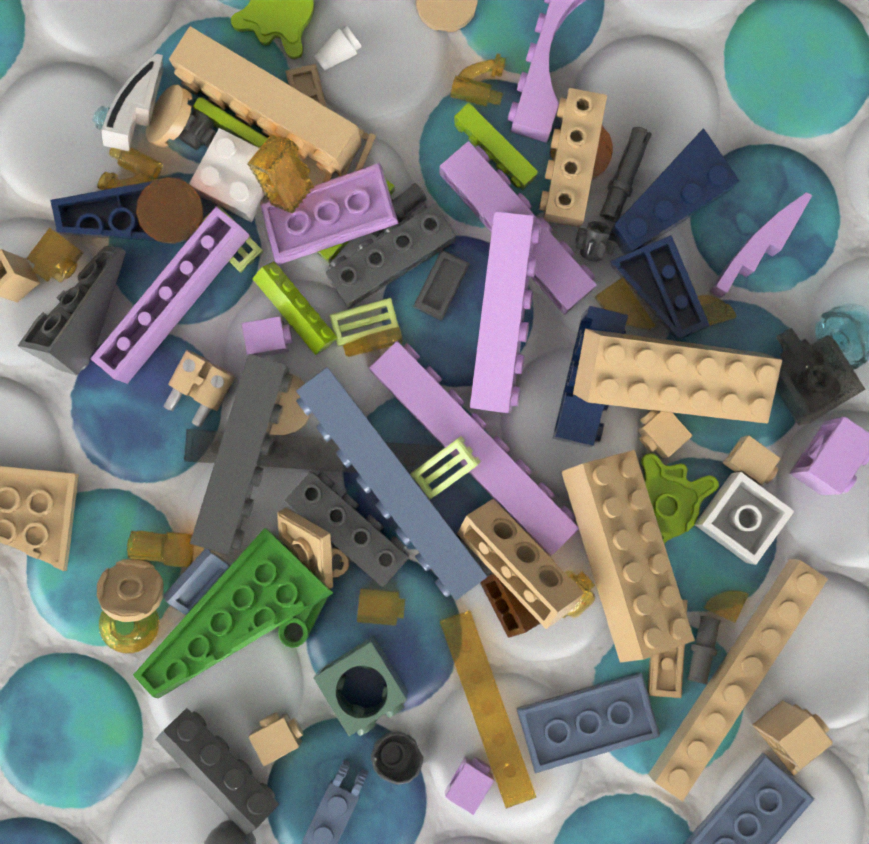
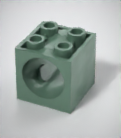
M374 636L322 667L314 676L315 682L348 736L355 732L361 736L376 726L375 722L382 715L386 714L387 718H390L405 708L403 704L407 700L408 690ZM355 666L377 670L384 677L387 686H384L382 699L384 700L370 708L350 704L341 691L346 675H343V673Z

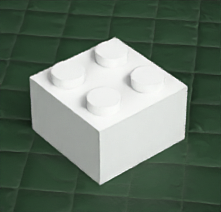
M219 128L189 186L196 195L252 223L260 204H262L281 167L277 157Z
M735 472L730 474L694 525L745 563L756 565L792 516L794 510L742 472Z

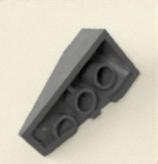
M104 246L78 274L79 283L67 292L63 290L56 297L60 303L49 315L42 312L17 346L62 372L78 375L80 371L84 370L90 362V356L96 349L126 252L122 248Z

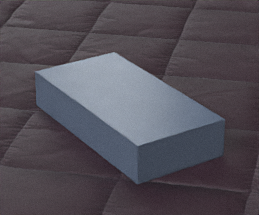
M205 548L167 590L163 598L168 604L187 615L225 573L230 564L213 551Z

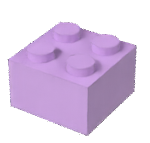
M845 416L824 421L789 474L820 495L847 493L857 480L855 473L859 467L869 462V432Z

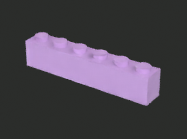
M468 141L440 165L439 175L491 233L494 211L535 216L530 210L532 206L527 198L521 193L515 194L509 187L511 183L508 177L500 169L495 171L488 163L490 161L488 155L480 146L474 147ZM539 217L536 224H541V236L539 244L533 245L532 257H537L535 277L531 278L565 315L596 287V283L593 281L595 276L584 264L580 266L572 258L574 255L572 249L564 241L558 242L551 234L553 229L543 217Z
M215 207L90 359L115 380L128 384L250 235L224 212Z
M494 211L470 408L510 413L513 406H518L520 387H515L517 374H522L525 356L520 354L521 341H527L529 323L524 322L525 309H531L533 290L528 289L529 276L535 277L537 257H532L533 245L539 244L541 236V224H536L537 218L535 216Z

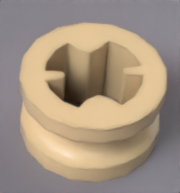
M331 548L332 557L339 554L343 558L340 560V562H344L342 569L335 568L332 572L333 577H339L348 570L349 557L340 549Z

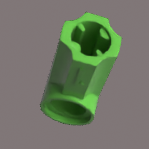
M328 597L280 625L278 631L279 639L285 646L291 648L299 647L309 638L310 632ZM298 623L302 627L303 636L301 639L294 640L288 636L286 630L288 624Z

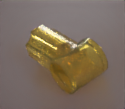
M139 530L131 531L127 544L128 558L163 562V565L189 567L192 564L194 545L190 544L192 534L177 532L161 534Z

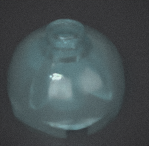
M848 303L831 308L820 316L822 319L816 323L815 327L816 339L824 355H828L830 351L833 358L837 360L833 364L842 369L854 370L869 361V310L858 304Z

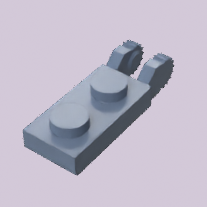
M343 760L334 781H330L301 844H338L360 798L359 792L369 771L362 768L355 778L352 790L340 785L350 769V762Z

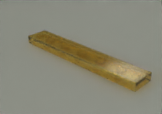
M467 610L440 620L505 808L507 809L537 798L471 611Z

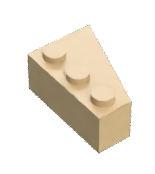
M783 700L752 724L793 776L833 744L826 734L830 729L817 714L812 715L807 709L802 710L797 704L792 706Z

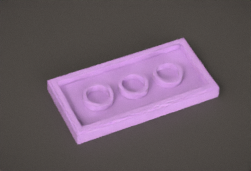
M380 163L260 204L274 260L278 265L399 224Z

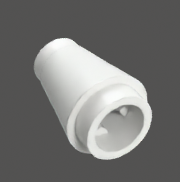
M345 26L342 30L338 28L314 57L326 71L357 55L356 51L362 45L349 27Z

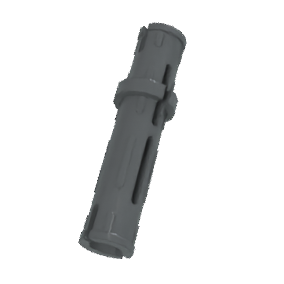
M632 128L614 179L607 186L609 191L599 215L608 221L617 222L620 219L627 197H630L633 192L631 187L640 166L646 146L652 136L651 132H647L648 130L645 128Z

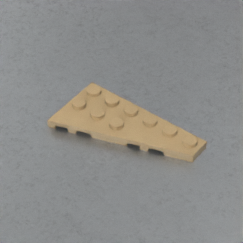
M0 466V543L14 547L62 571H67L79 474Z

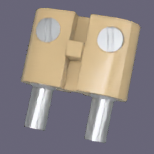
M186 350L168 383L173 389L163 407L173 412L182 394L191 396L195 401L201 403L192 423L202 427L210 410L218 411L236 376L224 368L212 364L206 358Z

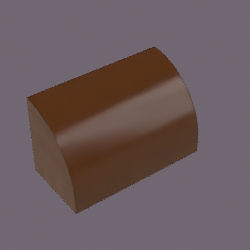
M493 572L480 582L508 638L526 633L540 624Z

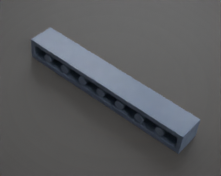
M328 367L296 390L300 396L296 400L298 405L307 416L311 413L315 415L320 422L316 428L327 442L333 439L340 449L335 452L347 468L351 465L354 466L360 474L355 478L367 494L373 491L380 500L375 504L386 519H389L391 516L399 525L395 530L406 546L412 542L419 552L415 555V558L427 572L429 569H432L439 578L435 581V584L445 597L451 594L457 601L487 578L486 573Z

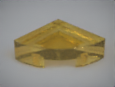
M711 295L697 296L710 326L737 317L733 308L724 301Z
M738 590L724 591L710 598L705 604L704 609L736 623L749 594Z

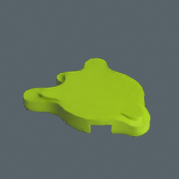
M250 0L244 9L232 15L231 24L239 32L253 31L259 42L264 46L270 45L275 38L281 39L286 55L291 59H298L303 55L301 37L314 14L313 0Z
M647 453L641 458V466L644 472L643 478L665 544L668 540L688 532L694 526L699 516L701 503L707 496L717 491L719 482L711 475L690 482L686 478L688 468L685 464L680 463L666 466L657 455Z

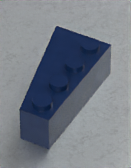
M704 128L612 227L611 233L615 234L614 240L624 255L647 246L731 191L740 181Z
M180 176L50 200L56 231L66 236L186 243L195 233L186 181Z
M589 306L581 316L552 439L589 448L594 446L595 441L600 442L604 423H600L603 410L607 411L609 405L588 403L573 394L585 329L626 334L625 326L628 315Z

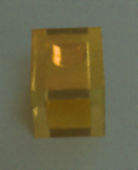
M361 587L357 622L396 626L397 618H404L406 599L399 598L400 591Z

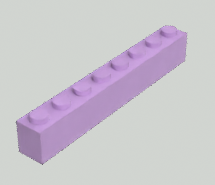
M396 341L369 367L370 372L444 448L460 436L463 437L465 446H470L473 450L472 455L475 458L478 457L481 461L468 473L548 555L552 556L579 530L578 526L574 523L576 521L575 515L565 505L560 509L551 500L555 496L554 493L543 482L537 485L529 477L532 471L523 461L518 459L514 462L507 454L510 450L509 447L497 435L492 439L484 431L487 427L486 423L476 413L469 415L461 407L465 402L456 392L451 389L447 393L439 384L442 381L441 377L430 366L424 369L416 361L420 356L409 344L406 343L402 346ZM457 448L450 452L453 457L460 453ZM465 459L459 462L462 467L468 464Z

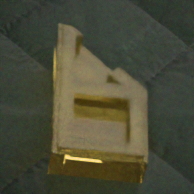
M623 278L595 296L602 309L628 315L626 326L651 330L656 326Z
M400 327L369 334L343 345L345 355L352 357L391 347L396 341L402 344L403 339Z

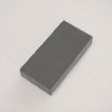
M441 249L413 308L442 321L470 263Z

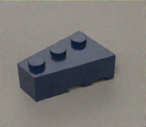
M672 235L611 260V267L677 341L710 326Z

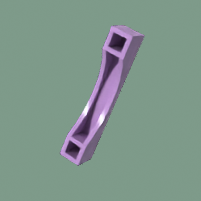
M544 0V3L549 4L547 13H540L535 32L540 33L537 44L531 42L526 61L531 63L529 72L521 73L517 91L522 92L519 103H512L508 120L513 122L512 133L547 143L559 105L553 91L549 73L551 43L565 18L586 0Z

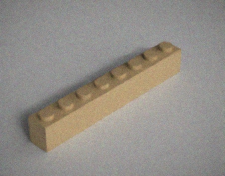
M788 560L708 682V685H706L648 775L656 784L682 802L684 801L828 578L801 560Z

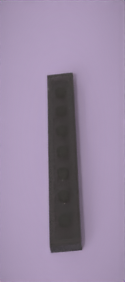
M187 429L184 461L215 463L224 432ZM269 435L274 437L272 447L268 456L263 454L260 467L358 473L353 465L347 468L335 452L340 448L334 440L331 439L327 442L324 438ZM386 442L409 474L444 448V446ZM443 458L423 472L421 476L428 477L442 466Z

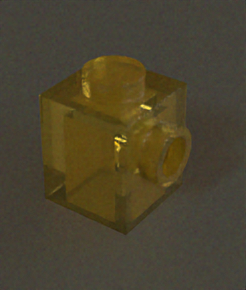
M49 228L26 259L35 265L32 271L48 282L52 277L62 283L64 279H68L74 274L78 266L77 261L84 252Z

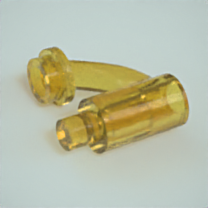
M497 53L495 59L478 62L463 69L458 76L455 75L450 97L487 107L488 102L500 105L503 93L491 90V84L473 80V78L492 71L491 77H502L506 58L500 57L501 54Z
M111 147L109 156L118 160V166L136 175L131 178L118 179L116 173L104 172L98 181L97 188L106 190L156 181L161 173L163 164L130 147L129 151Z

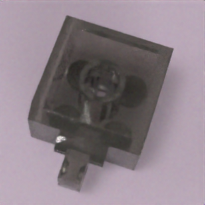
M792 328L776 336L783 349V352L780 353L782 363L776 390L798 426L813 422L866 390L840 347L831 336L826 335L811 344L806 339L801 341ZM813 376H816L818 381L813 385L811 379Z

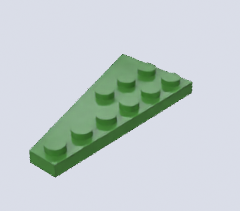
M264 528L138 668L133 676L152 697L159 699L334 592L270 530Z

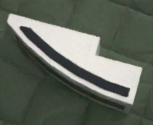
M155 54L126 81L116 95L102 127L103 146L129 151L136 124L149 127L163 75V55Z

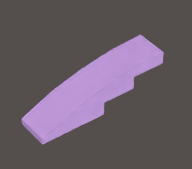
M807 192L779 211L750 237L725 266L709 292L721 298L728 292L738 273L747 277L755 271L764 253L773 257L780 252L812 195Z

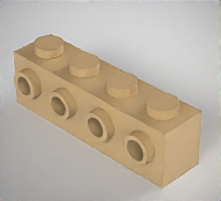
M569 88L566 98H560L556 117L562 118L560 129L554 128L551 148L556 149L555 159L548 160L545 179L550 180L549 191H542L539 210L545 211L543 218L548 222L581 227L584 222L607 95Z

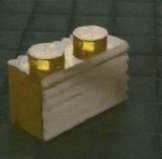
M270 135L247 165L253 171L254 178L258 180L257 182L263 189L264 195L268 197L267 199L270 201V204L289 213L296 212L295 208H298L299 204L303 203V199L307 198V194L311 193L310 190L314 189V185L309 177L310 169L300 160L297 154L299 148L291 139Z

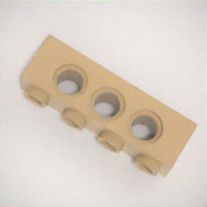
M494 499L474 510L464 519L457 535L545 629H548L575 607L584 592Z

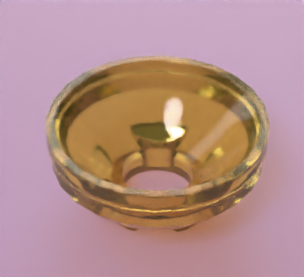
M157 610L148 617L139 621H133L134 629L129 635L119 633L116 629L117 620L112 619L104 611L101 612L99 618V631L103 641L111 649L121 653H135L147 648L154 641L159 630Z

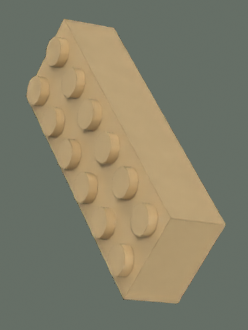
M189 26L169 58L175 69L174 74L181 79V85L189 90V92L195 95L201 92L209 97L208 101L221 110L224 111L227 108L236 113L235 118L247 126L251 127L254 124L263 129L261 133L271 141L278 143L281 140L290 146L288 149L302 159L308 156L317 162L316 166L329 175L333 173L342 175L351 159L355 157L362 146L357 125Z
M585 329L573 394L588 403L768 424L782 360L761 352Z
M635 450L586 462L562 471L620 663L644 660L695 641Z

